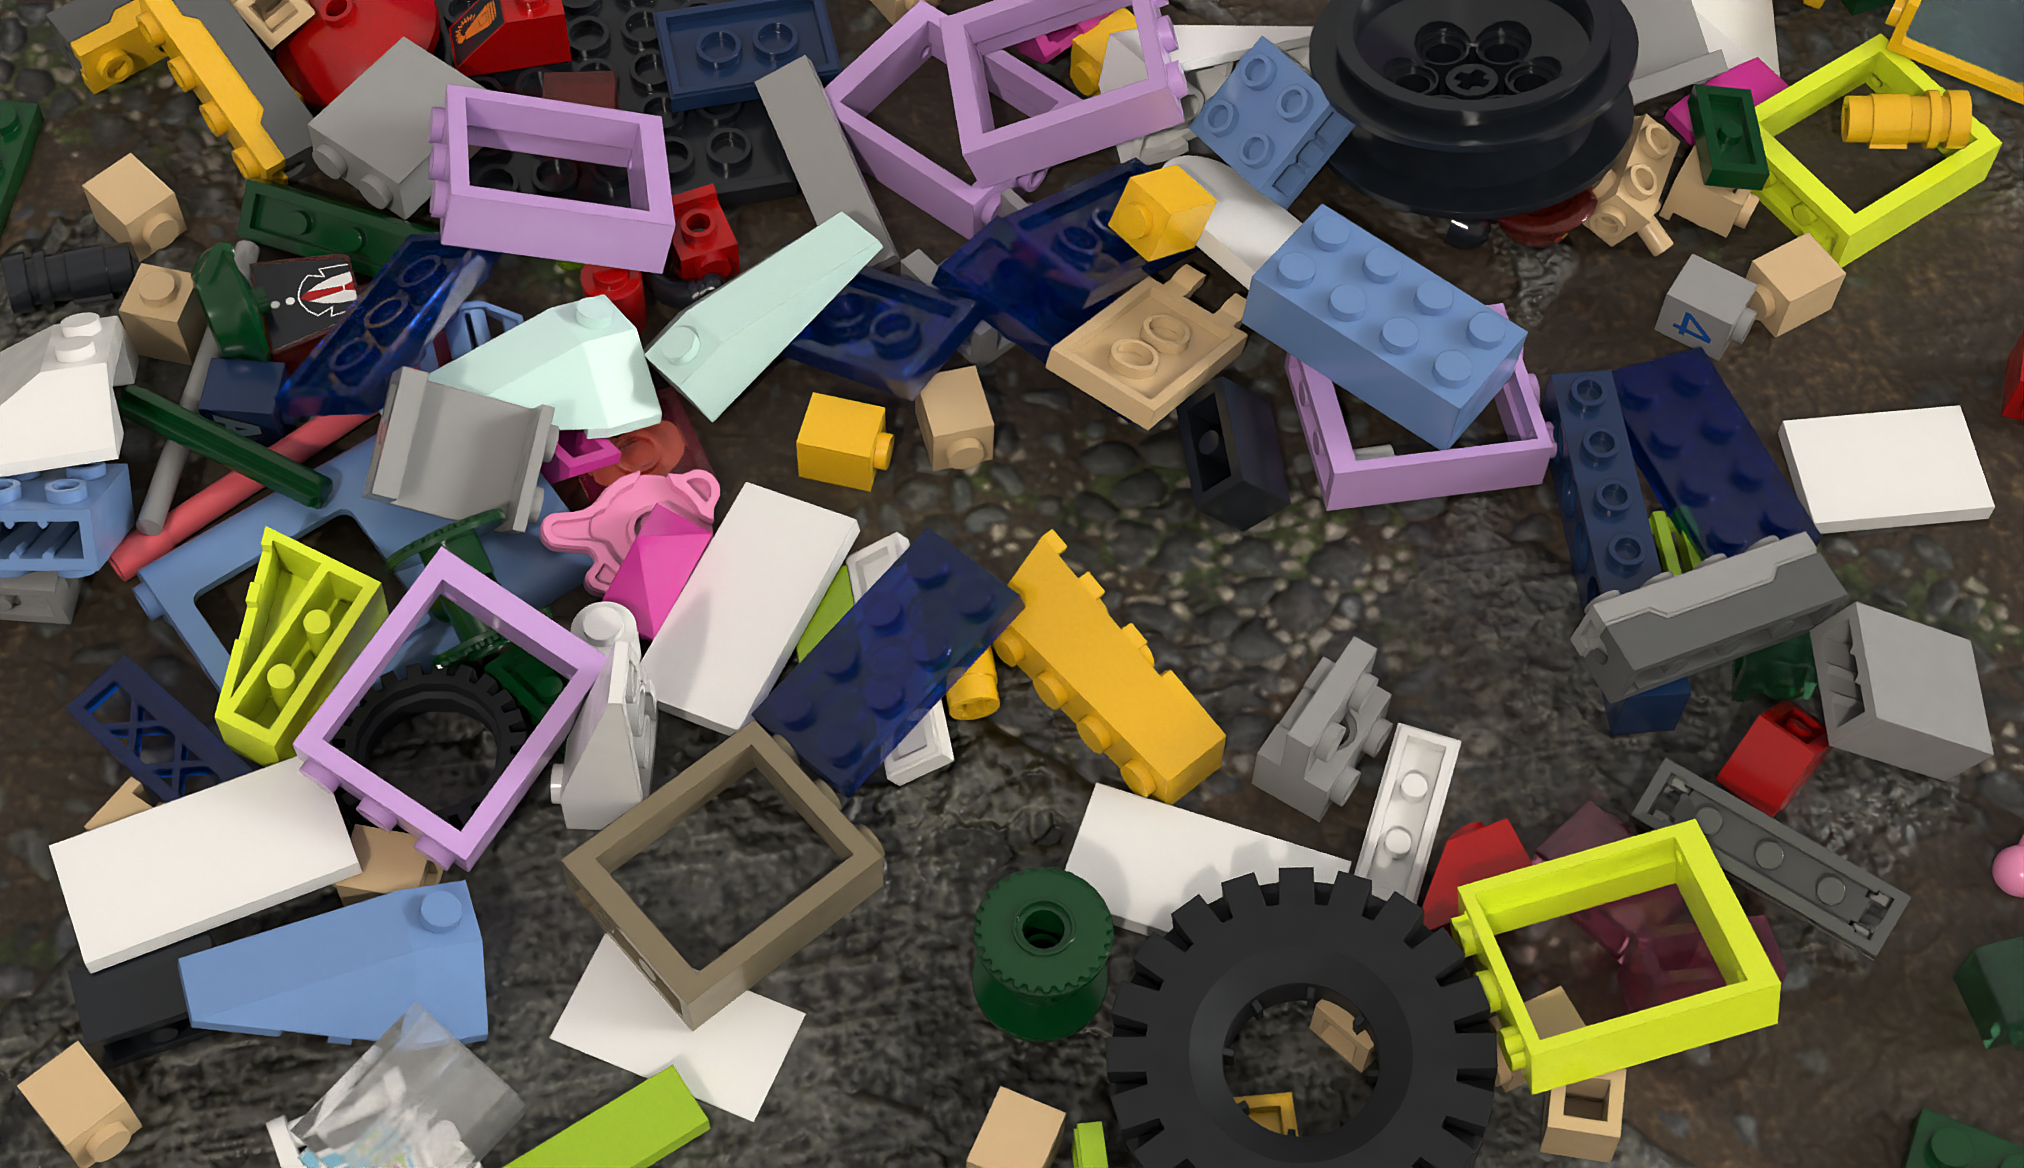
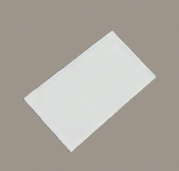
M605 933L555 1026L550 1039L647 1079L673 1064L694 1098L754 1122L806 1013L747 990L692 1032L610 936Z

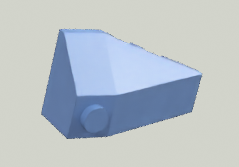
M466 880L398 890L178 958L177 966L192 1028L279 1037L282 1033L288 1031L328 1036L327 1043L351 1045L353 1039L395 1043L394 1050L417 1053L485 1041L488 1036L483 941Z

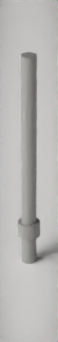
M242 240L236 244L234 260L238 269L246 277L251 288H253V283L250 280L253 273L252 266L256 265L260 249L255 243ZM207 325L179 403L180 406L200 415L198 407L211 358L222 359L209 325ZM169 439L165 441L136 522L137 529L147 535L155 536L161 533L190 449Z

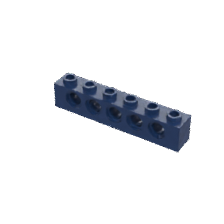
M1611 370L1551 374L1540 407L1544 421H1550L1554 426L1553 437L1557 443V453L1554 458H1550L1549 467L1584 617L1586 615L1584 612L1585 607L1601 594L1618 590L1622 595L1637 590L1649 579L1662 573ZM1688 677L1612 704L1608 702L1601 690L1611 735L1674 731L1691 695Z

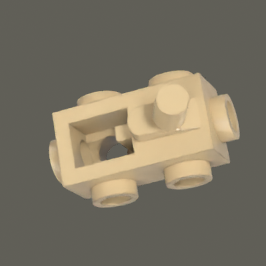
M1647 113L1643 116H1634L1633 131L1627 148L1615 166L1604 177L1583 191L1586 197L1577 204V220L1611 247L1637 232L1654 257L1674 244L1654 214L1661 208L1659 198L1680 141Z

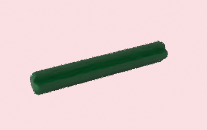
M129 384L122 389L121 397L116 402L120 416L307 507L321 509L327 504L328 496L333 490V482L329 477L147 389L134 384Z

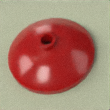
M307 0L309 5L315 10V14L277 45L276 63L277 68L287 82L303 96L305 105L322 111L403 36L433 55L440 34L441 22L438 6L435 0Z

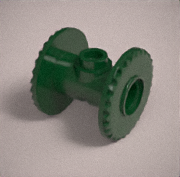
M496 508L443 526L390 555L385 560L388 573H395L422 563L426 568L442 546L501 586L496 580L494 569L479 538L504 524L508 517L501 508ZM441 594L429 609L437 620L452 625L460 642L459 645L443 652L430 661L437 670L451 669L460 664L475 661L513 644L512 641ZM550 607L538 609L539 612L551 620L553 619Z
M1055 867L1026 868L1015 873L1013 872L998 881L980 902L973 927L974 945L977 952L972 971L973 992L983 1014L1000 1031L1026 1042L1045 1043L1059 1041L1081 1031L1098 1014L1107 991L1108 972L1106 963L1111 953L1114 933L1110 911L1104 899L1093 886L1072 872Z

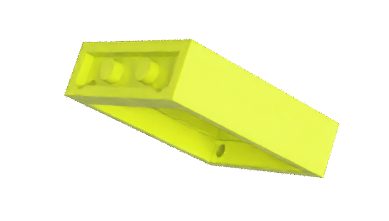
M1881 33L1755 106L1770 175L1762 191L1751 190V193L1761 197L1760 201L1797 237L1809 232L1841 268L1984 181L2002 145V142L1984 124L1972 116L1970 138L1965 149H1943L1941 144L1938 143L1936 148L1947 157L1946 159L1854 214L1782 146L1774 136L1864 83L1876 93H1908L1910 96H1923L1926 90H1938L1941 96H1943L1946 90L1932 80L1914 62L1905 56L1886 49L1889 40Z
M1696 819L1457 887L1459 916L1450 918L1453 939L1465 953V958L1472 956L1478 972H1475L1473 977H1479L1491 1008L1490 1013H1497L1503 1027L1498 1029V1040L1504 1060L1510 1071L1521 1069L1532 1095L1778 1024L1781 982ZM1676 883L1727 986L1540 1040L1494 935Z

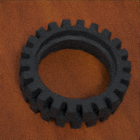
M420 663L406 665L408 678L398 680L393 670L380 676L382 689L377 691L372 686L361 699L360 706L355 707L343 723L344 726H341L331 739L332 744L336 749L368 769L369 757L381 737L404 720L428 712H459L479 720L493 734L497 745L494 770L485 785L463 802L432 812L461 832L529 738L520 709H517L513 697L506 689L500 691L495 679L484 674L478 680L474 668L460 664L456 674H453L450 668L437 670L435 666H432V673L424 674ZM340 786L336 789L339 802L350 823H353L354 826L358 824L379 828L356 810L361 800ZM528 791L523 796L521 801L518 803L517 807L523 808L528 798ZM515 809L502 827L505 829L516 819ZM397 824L392 829V831L408 833Z

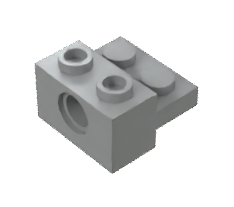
M1354 636L1336 663L1323 656L1280 723L1275 726L1258 751L1251 784L1318 822L1321 821L1333 802L1341 807L1347 802L1361 775V772L1355 769L1365 753L1373 758L1379 753L1393 727V723L1385 719L1392 694L1378 687L1379 679L1371 675L1377 648Z

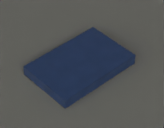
M734 0L652 13L672 113L762 99L755 81L804 55L812 61L823 88L842 72L825 0Z

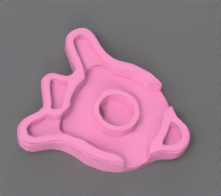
M698 469L684 474L668 473L666 477L640 475V471L622 476L605 488L591 506L580 511L552 513L546 516L539 529L540 540L547 549L554 552L589 555L593 560V566L585 575L583 580L584 588L589 594L604 598L638 533L656 503L712 533L709 542L693 569L694 571L713 539L714 507L720 497V486L716 478L709 472Z

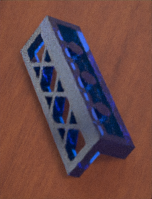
M126 654L65 707L68 714L165 804L184 797L186 776L207 775L218 785L254 772L247 763ZM118 690L125 701L131 705L130 722L101 724L91 714ZM164 735L175 745L173 762L143 763L140 760L142 736ZM128 737V746L126 747L117 738ZM172 777L171 787L161 778Z

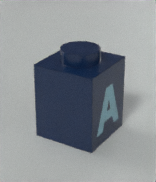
M211 358L198 410L201 416L268 448L288 435L290 425L299 424L302 413V394L299 388H293L285 363Z

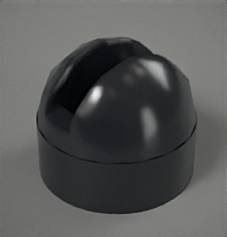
M1452 219L1444 244L1470 251L1481 247L1489 238L1491 219Z

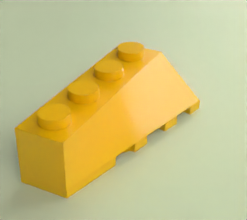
M1051 529L1041 537L992 605L990 636L992 647L1003 662L1011 667L1018 665L1033 680V686L1037 694L1048 707L1053 710L1060 708L1076 724L1081 739L1092 751L1097 754L1104 752L1120 768L1121 776L1132 792L1145 798L1149 797L1152 800L1172 806L1221 767L1226 734L1172 670H1165L1160 675L1153 668L1154 658L1146 645L1147 640L1132 623L1125 627H1119L1114 622L1100 599L1105 593L1104 589L1089 572L1080 578L1072 572L1060 557V554L1066 550L1067 545Z

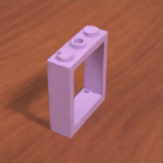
M920 0L831 81L824 90L860 170L972 242L980 237L989 227H993L997 221L1000 222V195L1003 191L1010 187L1019 197L1026 191H1034L1042 183L1050 167L984 189L981 188L978 181L970 186L865 118L931 56L947 64L939 19L948 15L927 2ZM1002 49L982 55L988 91L1029 117H1034L1083 100Z
M993 0L939 19L962 155L981 188L984 189L1184 123L1185 119L1180 98L1189 95L1188 85L1179 60L1171 61L1170 52L1179 49L1173 24L1169 15L1161 16L1160 7L1169 5V1ZM1130 5L1133 6L1148 79L995 129L982 55Z
M452 84L446 85L442 108L435 106L431 108L427 139L428 143H433L428 171L429 179L434 180L430 198L431 217L440 218L441 244L658 274L663 273L675 229V219L662 116ZM468 144L626 167L631 208L470 186Z
M1503 303L1486 305L1509 320ZM1523 347L1512 377L1494 397L1509 442L1360 461L1355 459L1332 380L1287 352L1284 367L1327 511L1539 485L1543 482L1550 458L1556 456L1557 443L1553 437L1554 426L1550 421H1544L1539 407V383L1535 374L1527 373L1523 361Z
M441 546L292 744L298 758L304 762L299 772L330 794H333L340 786L361 800L356 810L384 831L390 833L397 824L418 839L413 848L428 861L434 862L443 870L447 871L455 863L469 873L572 730L607 656ZM440 594L570 680L461 832L329 744Z

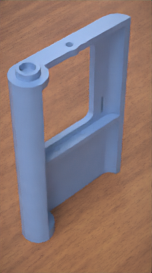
M377 433L313 469L329 477L333 482V490L328 496L327 504L321 509L307 507L275 491L136 571L141 583L133 587L132 592L148 618L153 622L162 616L170 626L174 627L219 694H221L230 655L196 608V601L204 593L260 561L262 553L261 541L265 526L297 540L337 516L349 515L356 520L385 561L390 555L411 542L443 526L456 522L362 498ZM541 472L539 473L536 486L544 488V499L537 522L534 525L527 524L525 533L510 536L491 531L479 538L494 569L497 582L536 610L547 606L583 584L587 571L593 566V560L587 554L554 552L542 544L539 529L543 519L552 513L570 511ZM422 563L394 574L408 592L425 567ZM428 610L373 683L372 687L377 691L382 689L380 676L392 670L395 672L398 680L408 678L406 665L420 663L424 674L432 673L430 661L460 644L452 625L437 620Z

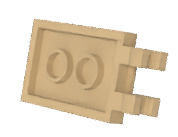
M1185 264L1165 284L1147 276L1052 347L1045 368L1144 429L1149 430L1242 354L1248 335L1239 328L1242 325L1247 299L1235 293L1218 311L1212 314L1189 300L1191 295L1203 285L1206 277L1205 274Z

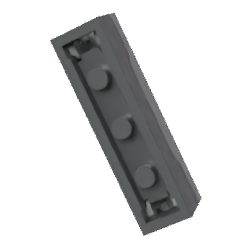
M1806 531L1782 540L1773 535L1754 543L1744 553L1729 558L1724 553L1713 555L1699 563L1692 571L1674 576L1672 572L1658 574L1645 582L1637 590L1622 595L1618 590L1601 594L1585 607L1584 612L1586 615L1570 640L1579 655L1585 658L1583 660L1608 702L1612 704L1809 633V630L1829 619L1848 594L1821 553L1816 552L1817 547Z
M1666 757L1631 814L1634 823L1648 832L1696 819L1726 877L1872 961L1877 957L1911 899V896Z

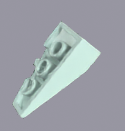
M841 211L680 311L643 349L647 364L713 423L883 248L882 244Z
M604 294L551 307L429 373L428 381L531 409L542 404L555 407L551 424L559 426V431L584 429L586 439L609 438L661 423L662 411L637 328ZM386 397L379 401L378 411L381 415Z

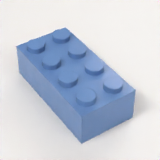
M1321 204L1252 276L1242 318L1243 324L1440 451L1449 450L1512 377L1528 334L1526 330L1324 204Z

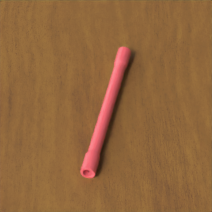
M443 330L432 337L439 368L452 362L446 333ZM414 353L268 448L300 464L379 413V401L387 396L392 373L402 366L417 369ZM231 471L169 511L159 535H147L136 529L124 537L107 560L118 576L124 582H127L137 575V570L174 550L179 543L266 486L235 471Z

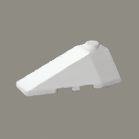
M1173 25L1179 49L1170 52L1171 61L1179 60L1188 85L1189 95L1180 98L1185 122L1117 144L1116 148L1121 164L1129 170L1168 161L1188 152V141L1198 137L1188 128L1189 125L1201 112L1204 103L1218 91L1234 71L1241 57L1255 45L1262 35L1311 74L1309 42L1314 26ZM1137 28L1110 33L1098 84L1101 94L1148 79Z
M630 641L614 642L567 738L564 764L554 763L551 801L554 804H561L567 829L603 830L651 795L659 712L654 683L651 679H646L647 671L645 667H639V657Z

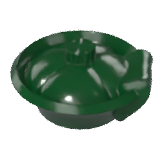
M227 241L219 242L199 256L191 273L196 294L223 359L245 358L251 361L270 362L271 354L265 338L262 314L272 311L263 285L251 288L248 280L238 269L234 260L235 251L233 245Z

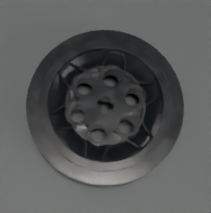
M1331 0L1317 18L1312 29L1309 42V65L1312 78L1320 85L1330 105L1356 126L1326 161V165L1339 179L1366 197L1392 208L1429 217L1464 220L1493 219L1529 213L1565 201L1588 189L1604 177L1615 166L1629 144L1634 121V103L1629 83L1634 76L1637 66L1639 48L1638 33L1633 17L1621 0Z

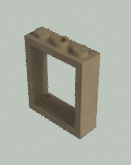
M755 719L561 860L568 890L692 1032L883 887L882 857H884L885 853L877 837L863 824L854 827L840 812L842 810L841 803L829 785L820 778L812 782L798 767L800 765L798 756L787 740L777 733L771 737ZM756 767L841 858L843 863L696 973L610 874Z

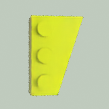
M265 526L261 541L262 553L254 582H250L245 600L247 609L239 639H235L214 718L226 748L264 767H268L297 756L292 744L389 617L382 582Z

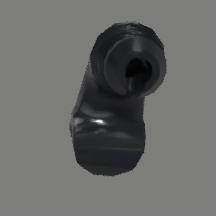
M669 252L662 274L641 271L643 285L653 294V297L658 299L661 304L681 311L724 284L718 273L711 272L699 279L693 278L688 280L684 278L679 281L672 280L667 275L671 269L672 262Z

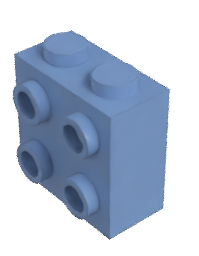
M1262 35L1255 45L1241 57L1237 67L1218 91L1204 103L1201 112L1188 128L1258 192L1287 210L1356 125L1339 114L1330 105L1320 85L1306 69Z
M105 461L0 477V578L21 577L31 571H56L57 575L63 578H80L99 571L135 525L128 464H105Z

